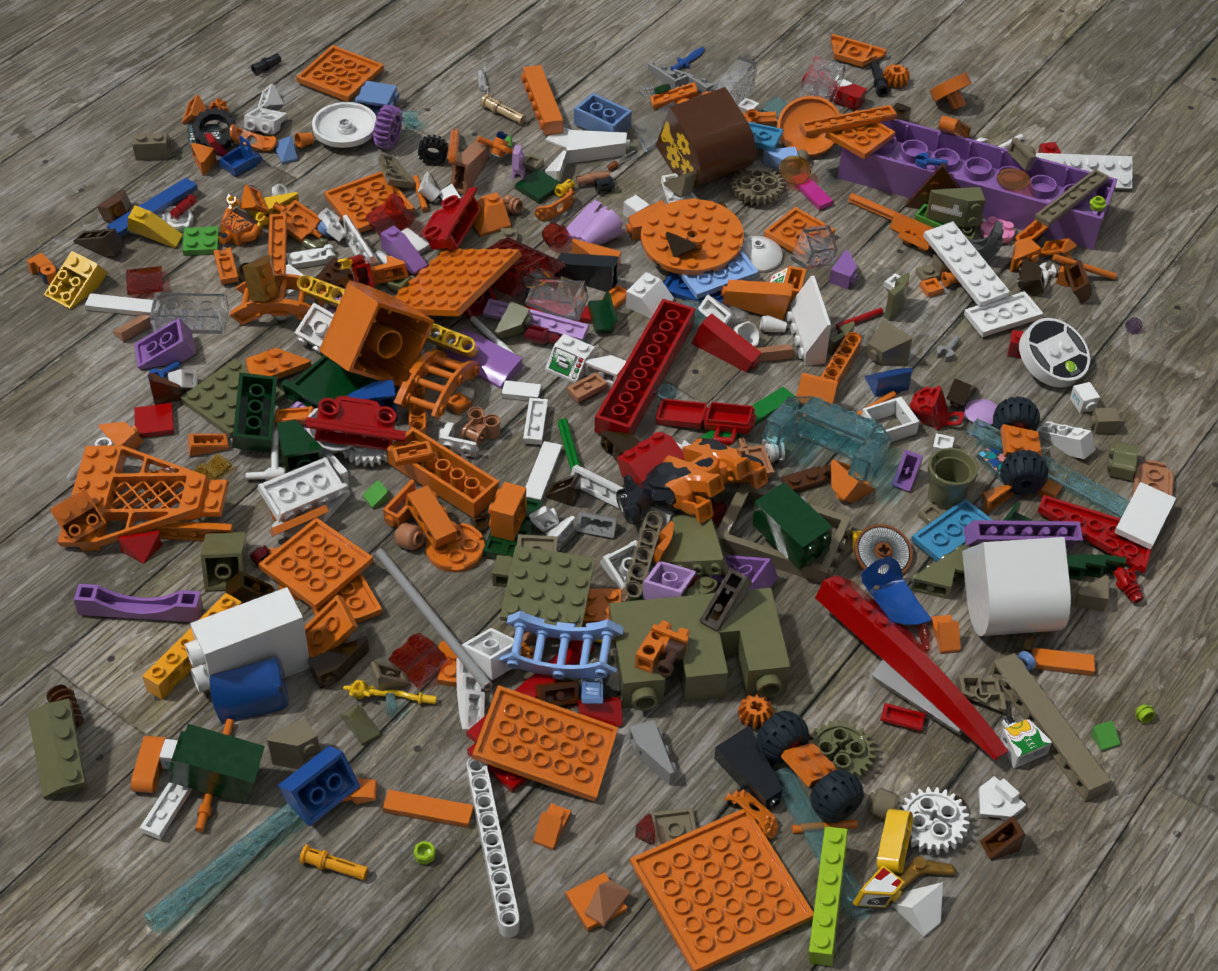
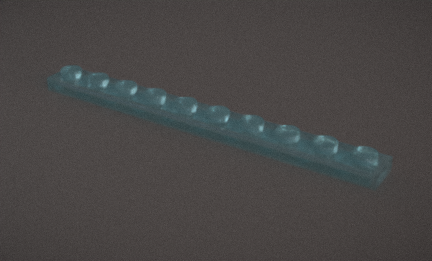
M977 418L969 427L967 434L1003 453L1000 430ZM1042 453V457L1048 465V478L1122 518L1130 502L1129 500Z
M288 803L146 912L144 917L147 926L152 931L164 926L176 913L182 912L195 898L201 897L213 884L219 883L231 870L237 869L245 859L256 854L267 842L274 840L278 833L285 828H289L300 816Z

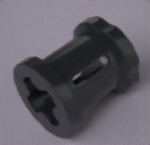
M611 176L600 180L594 179V188L597 194L604 190H614V182Z

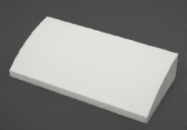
M343 215L346 243L353 254L364 256V259L368 260L370 267L381 265L353 221L347 215Z

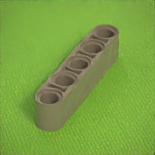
M651 511L647 513L641 524L621 592L623 602L637 601L643 592V582L647 578L663 518L658 512ZM648 521H652L655 526L649 524ZM643 538H647L651 543L645 542ZM638 556H643L646 560H641ZM633 573H638L640 578L635 577ZM628 590L633 591L636 595L629 594Z

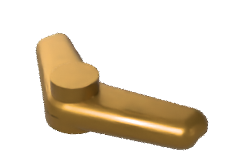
M917 856L898 876L904 881L900 890L902 891L916 878L922 877L925 874L954 875L956 870L952 864L925 860V858Z

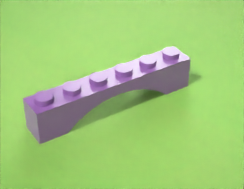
M78 584L74 597L78 615L195 622L201 618L204 607L200 591L179 590L162 597L141 598L119 594L100 585Z

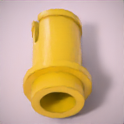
M567 179L564 183L558 184L555 188L556 195L564 197L569 188L573 189L575 187L574 181Z

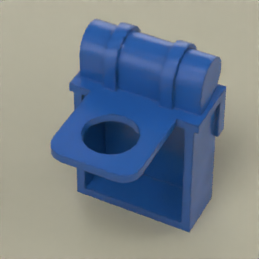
M242 136L239 137L240 146L219 158L220 166L234 176L256 167V163L262 161V156L254 152L250 142Z

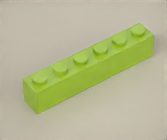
M825 826L809 945L810 964L833 966L848 845V832L844 828Z

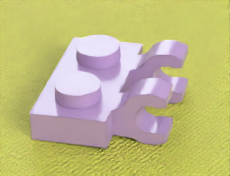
M515 145L512 153V180H514L516 174L521 176L520 180L524 178L525 167L523 166L525 152L522 151V145Z

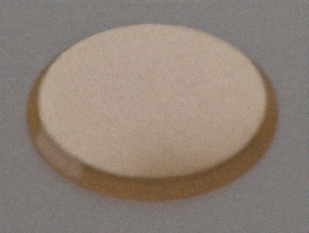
M788 156L781 161L779 174L787 183L799 185L805 183L810 178L811 166L806 159L800 156Z
M1015 168L1003 169L997 174L998 183L1008 190H1023L1031 182L1027 173Z

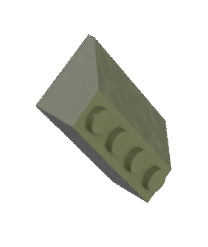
M65 699L47 703L30 712L28 718L43 798L88 788L73 706L70 700Z

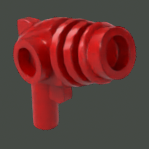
M1118 567L1113 572L1117 579L1116 586L1124 591V594L1133 604L1139 603L1144 597L1136 581L1137 577L1135 574L1138 570L1134 567L1129 569Z

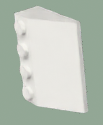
M810 276L790 303V309L787 311V321L791 323V333L795 335V346L799 348V358L803 360L804 366L825 364L831 323L815 276Z

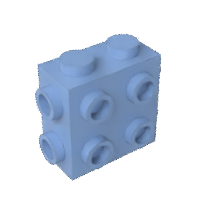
M366 81L360 89L359 96H356L355 103L368 107L378 116V112H380L384 105L394 106L398 102L399 93L397 92V86Z

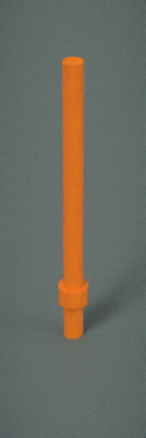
M226 720L222 734L231 736L235 723L234 720ZM205 793L203 803L199 806L197 812L199 817L195 827V831L199 833L204 832L207 819L211 816V804L214 797L212 794Z

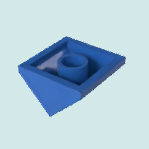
M897 368L865 375V380L875 397L888 394L891 391L908 390L912 368Z

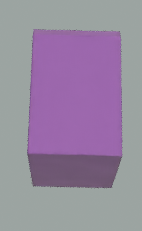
M905 449L892 485L910 492L919 476L923 456Z

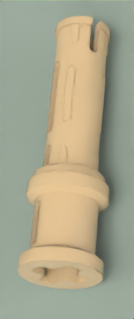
M486 94L481 100V107L488 108L495 114H502L520 125L525 122V115L503 105L500 100L491 98V95Z

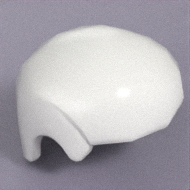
M747 321L734 328V331L753 346L758 345L759 331L753 323Z

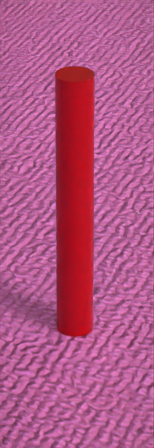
M880 307L837 323L835 325L836 329L839 330V327L852 321L857 324L883 314V309Z

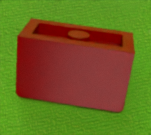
M619 697L603 698L602 704H583L582 700H577L579 714L613 726H622V708Z

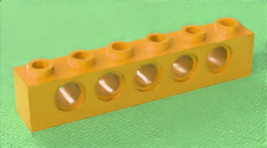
M225 593L200 619L241 605L242 602ZM191 628L142 675L146 690L161 700L193 668L184 645L194 640Z

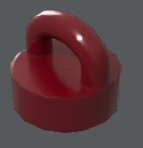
M263 545L252 552L250 558L259 566V559L265 555L268 557L270 550L266 545Z

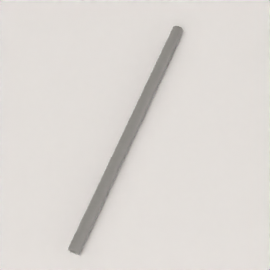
M378 549L375 553L376 557L484 691L490 690L493 686L491 681L384 549Z

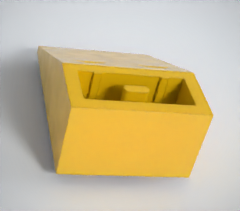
M71 251L44 293V296L72 309L100 286L108 272L97 263Z

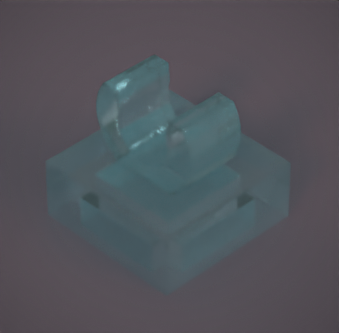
M401 111L402 123H404L405 129H407L408 123H413V127L416 129L418 111Z

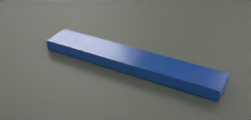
M186 177L138 207L149 210L157 215L198 189L197 184ZM131 211L108 224L107 229L115 228L120 237L129 232L127 225L128 216Z

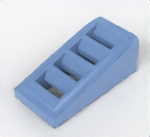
M602 678L582 679L583 704L603 703Z

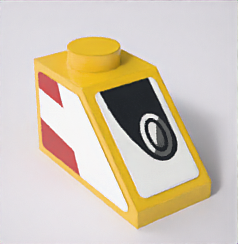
M882 865L859 891L853 904L855 906L886 908L891 901L895 903L903 893L900 889L904 881Z

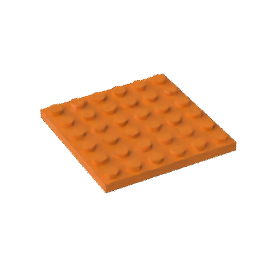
M510 248L444 249L440 252V255L429 262L428 267L420 270L419 274L408 282L409 285L400 289L394 297L407 303L424 315L460 316L522 254L519 249Z
M744 808L630 858V865L691 971H703L813 920L814 912L754 817Z

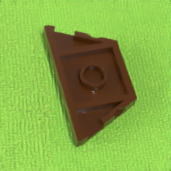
M943 162L906 201L905 206L921 209L924 204L928 205L931 190L961 187L955 181L952 173L949 174L946 169L947 165Z

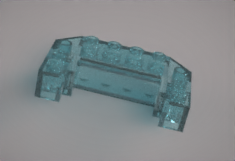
M814 396L788 397L766 419L762 439L778 446L784 440L794 444L801 438L850 458L852 463L848 475L865 482L870 476L875 478L878 476L886 460L892 439L882 424L875 422L874 419L863 417L854 411H848L837 404H831L822 398Z

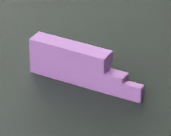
M596 200L591 204L589 203L562 232V238L570 242L573 239L578 240L579 235L597 214L602 203Z

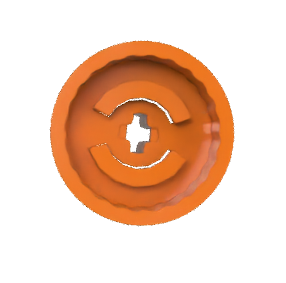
M967 72L941 83L929 90L934 102L947 97L952 109L956 110L966 105L960 90L970 86L972 83Z

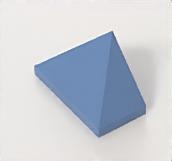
M289 136L278 140L274 149L282 165L298 161L292 137Z

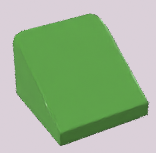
M378 480L363 494V498L373 509L388 502L389 493Z
M1112 721L1093 727L1091 736L1101 751L1120 746V741Z

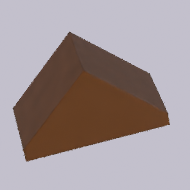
M1012 816L981 839L980 843L989 859L993 860L1020 851L1025 833L1016 817Z

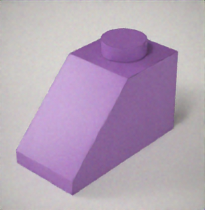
M848 250L843 252L831 269L829 281L845 289H849L852 284H855L858 278V274H856L857 265Z

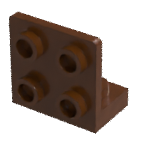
M335 257L315 277L342 289L346 288L348 281H354L352 271L350 269L340 270L339 268L342 267V264Z

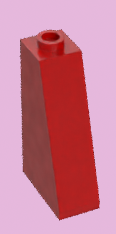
M713 313L701 323L692 341L694 346L746 373L751 368L755 369L760 363L759 357L762 352Z

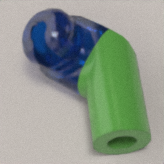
M499 131L496 137L508 141V147L512 148L511 136L504 134L503 131Z

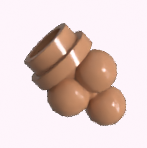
M511 195L501 197L507 213L516 214L522 211V200Z

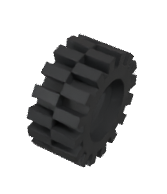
M434 134L433 137L431 135H427V138L424 136L423 140H420L418 147L419 159H423V163L428 162L427 165L433 163V166H436V163L441 165V162L444 163L447 158L448 143H445V139L441 140V136H438V138ZM428 148H435L439 152H430Z

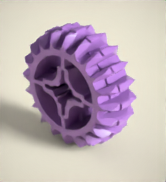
M384 105L376 117L373 129L375 145L382 149L393 148L400 137L403 118L401 109L398 107Z

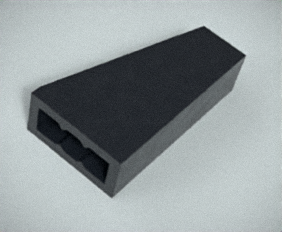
M561 253L552 265L554 277L561 278L562 276L604 292H609L618 284L619 257Z
M747 726L715 747L714 759L743 790L750 793L767 809H773L780 804L783 789L766 756L758 747L757 738L750 726Z

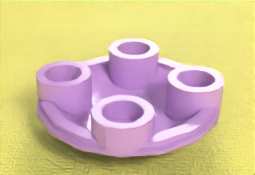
M974 399L966 404L964 415L977 428L984 429L986 426L993 424V415L997 405L990 400Z

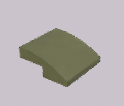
M908 272L895 281L894 289L889 291L884 316L889 321L904 306L910 278Z

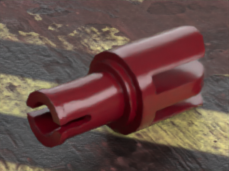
M533 324L524 333L526 341L544 346L547 343L555 345L562 336L551 333L549 328Z

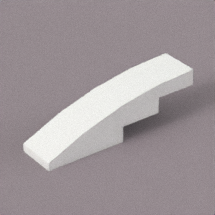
M457 657L456 682L459 715L462 730L468 731L484 717L485 692H481V686Z

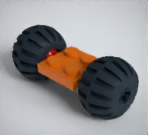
M1016 396V398L1010 397L1008 400L1005 399L999 403L993 415V424L996 431L1001 435L1003 454L1006 457L1001 465L1000 477L1004 485L1012 486V489L1009 490L1012 493L1018 495L1033 494L1043 488L1049 474L1048 465L1042 457L1039 433L1037 431L1040 424V412L1031 400Z
M780 711L772 715L764 722L757 734V743L761 752L773 762H786L808 787L815 785L810 794V801L818 817L830 823H838L852 815L864 798L863 787L859 779L851 772L837 769L814 743L807 744L809 730L802 717L790 711Z

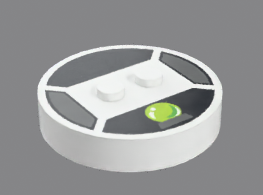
M1054 318L1039 319L1020 338L1019 351L1024 365L1034 377L1049 386L1058 388L1069 387L1075 384L1089 368L1090 353L1087 344L1072 326Z

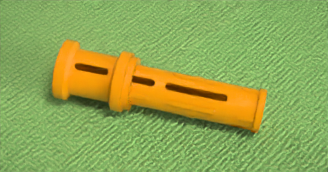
M305 844L299 858V863L301 864L308 863L317 866L319 870L330 869L365 881L369 871L368 866L330 855L327 850L320 851L311 848L309 844Z

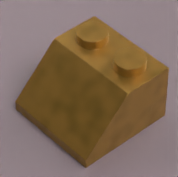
M270 255L242 266L251 301L266 302L278 296L279 288Z

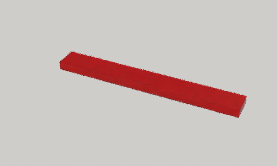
M573 640L569 643L565 665H578L580 663L584 641ZM591 645L590 654L594 651L593 645ZM558 654L547 663L557 664ZM534 673L514 691L538 699L535 691L536 684L559 682L560 680L550 675ZM487 714L466 733V736L475 743H477Z

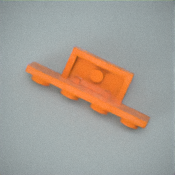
M895 213L890 228L899 232L898 237L903 239L904 243L914 244L922 251L933 249L923 237L924 232L932 228L904 215Z

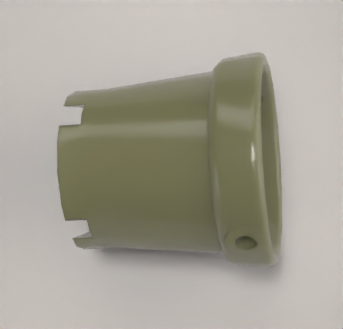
M950 447L934 452L929 458L928 474L930 480L928 498L931 503L934 501L938 504L937 508L948 511L966 498L979 471L977 461L970 453L962 449Z

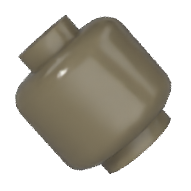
M879 788L876 793H870L866 804L870 805V814L885 820L888 809L899 810L901 802L898 801L897 794Z

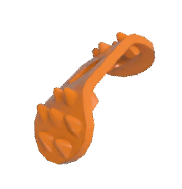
M236 124L230 126V137L237 144H240V136L245 139L251 136L256 139V143L251 144V148L266 152L273 150L277 145L278 140L274 136H262L242 130Z
M569 188L565 196L553 204L537 207L535 209L536 218L548 221L569 209L573 205L572 201H574V191L572 188ZM562 203V207L557 211L558 205Z
M735 790L733 794L729 792L724 797L725 801L730 800L734 804L738 803L759 822L758 825L763 829L766 838L772 839L776 836L778 831L776 817L745 790L740 792ZM749 805L757 806L760 811L753 810Z

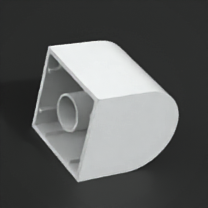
M1065 537L983 542L962 551L968 610L973 628L979 636L1060 631L1066 627L1070 615L1071 594Z

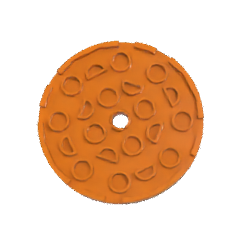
M695 198L670 202L657 208L646 218L641 229V245L645 250L646 256L652 262L655 261L660 264L662 269L683 275H703L706 271L713 270L715 272L726 267L728 262L734 261L738 257L744 243L742 224L732 211L713 201ZM666 232L674 233L700 244L702 249L673 257L666 238Z

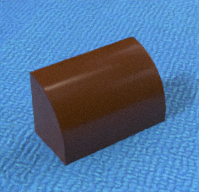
M1079 260L1065 268L1073 293L1082 303H1085L1092 294V288L1082 261Z

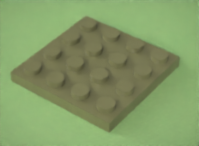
M236 358L180 397L181 403L221 432L227 434L230 438L233 437L239 372L248 373L246 365ZM276 387L275 405L286 399V393Z
M515 545L500 620L507 621L509 615L522 611L545 619L544 623L557 625V622L572 623L576 627H582L595 558Z

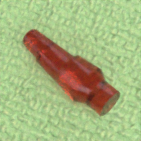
M927 623L919 624L918 632L920 641L925 650L929 652L930 631Z

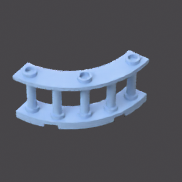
M522 611L508 616L507 624L514 626V629H516L512 652L501 656L499 661L507 664L509 668H519L537 674L550 675L559 680L564 678H605L607 675L617 672V668L608 665L607 662L611 640L614 637L623 635V626L609 619L587 623L586 627H576L575 624L557 622V625H550L544 623L545 619ZM524 631L534 633L537 636L533 659L520 655ZM548 637L561 640L557 664L541 662L545 639ZM603 639L599 662L588 664L592 643L594 640ZM571 640L584 641L580 665H565L568 645Z

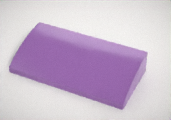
M466 328L460 334L471 337L478 346V353L474 357L469 358L446 350L448 358L463 363L467 361L480 363V371L477 377L500 389L504 386L505 380L510 381L523 368L522 357ZM466 345L464 350H470L473 345Z

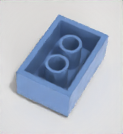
M592 93L574 108V124L588 131L624 133L631 127V110L595 93Z

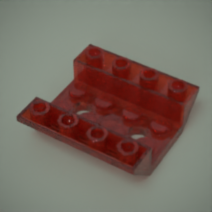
M509 237L486 248L520 250L522 256L491 285L492 288L511 297L517 296L520 292L526 290L523 277L530 275L534 270L542 268L551 273H557L560 269L567 266L565 262Z

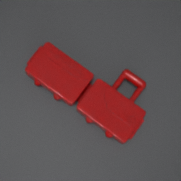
M663 399L656 414L657 424L700 429L704 422L706 430L715 431L713 439L726 445L734 444L736 433L749 434L754 427L757 417L755 408L749 405L711 402L708 408L706 403L677 399ZM720 431L732 432L730 438L719 437Z

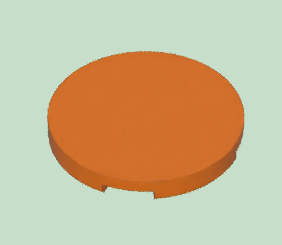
M461 523V525L456 524L457 533L455 541L435 550L427 539L426 555L429 561L438 569L447 572H462L475 567L483 558V548L485 546L482 534L475 527L465 523Z

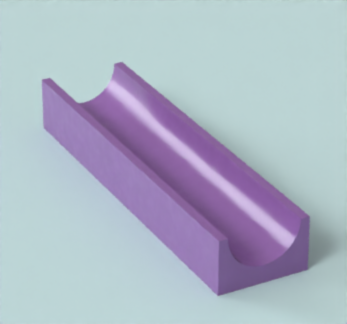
M895 119L880 122L894 130L895 137L866 159L842 147L838 178L910 198L939 167L927 165V168L923 169L915 165L917 154L928 153L929 158L948 161L946 169L949 174L952 173L955 181L961 188L981 187L985 197L982 214L985 220L994 216L997 219L1012 222L1014 224L1013 228L1024 230L1035 221V214L1087 176L1090 171L1039 157L1035 158L1031 170L1025 171L1007 152L1008 149ZM1109 177L1108 182L1050 225V228L1042 233L1041 236L1056 240L1070 238L1077 246L1094 250L1105 213L1108 214L1118 179ZM1101 196L1106 200V207L1103 211L1097 212L1090 208L1089 202L1093 197Z

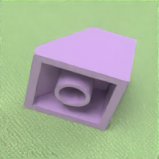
M659 561L643 582L642 600L681 596L696 576L697 571Z

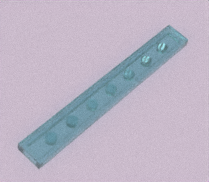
M790 767L775 771L774 774L783 789L781 799L795 823L800 826L802 835L820 864L825 826L814 812L811 802ZM845 861L841 902L851 919L854 920L871 913L873 907L855 906L853 904L862 888Z

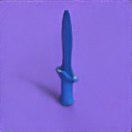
M701 47L694 50L684 59L678 57V63L675 66H671V71L674 69L680 70L682 67L688 69L690 66L689 62L699 57L705 48Z

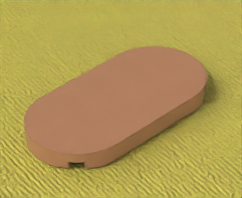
M1148 460L1144 461L1141 465L1139 464L1134 473L1132 497L1140 482L1173 496V472L1171 469L1169 471L1166 468L1167 466L1159 461Z

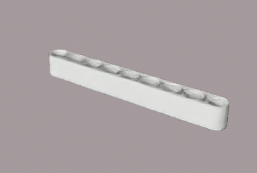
M470 758L467 761V778L498 928L503 937L512 938L519 932V913L487 764ZM504 901L509 902L508 904H501ZM505 922H513V924L507 925Z

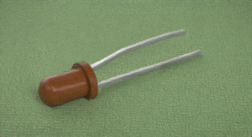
M634 150L620 158L618 161L614 160L611 164L607 166V169L610 171L615 168H618L620 164L632 159L633 157L639 154H636L631 158L618 164V162L621 159L635 152Z

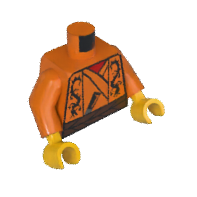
M228 195L227 202L229 207H226L220 223L221 235L218 236L219 242L225 245L230 241L236 246H241L247 242L255 241L261 235L262 225L268 224V217L259 212L255 220L238 208L234 210L233 208L237 207L240 203L239 199Z

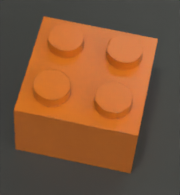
M504 482L501 489L498 488L495 501L490 504L488 514H491L489 521L491 536L510 541L515 540L527 514L526 487Z

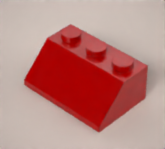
M659 431L645 441L639 442L632 449L626 450L617 457L621 476L624 478V476L630 475L634 482L640 485L646 479V475L656 465L663 463L666 456L669 455L685 460L684 453L672 436Z

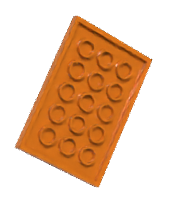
M498 685L471 759L595 802L619 727Z

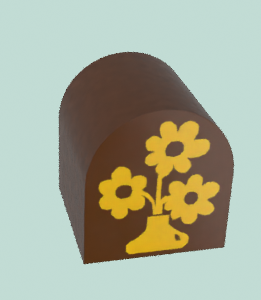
M726 87L669 107L656 143L657 149L673 174L676 173L680 176L696 170L697 174L693 189L751 167L756 154L755 140L751 127Z

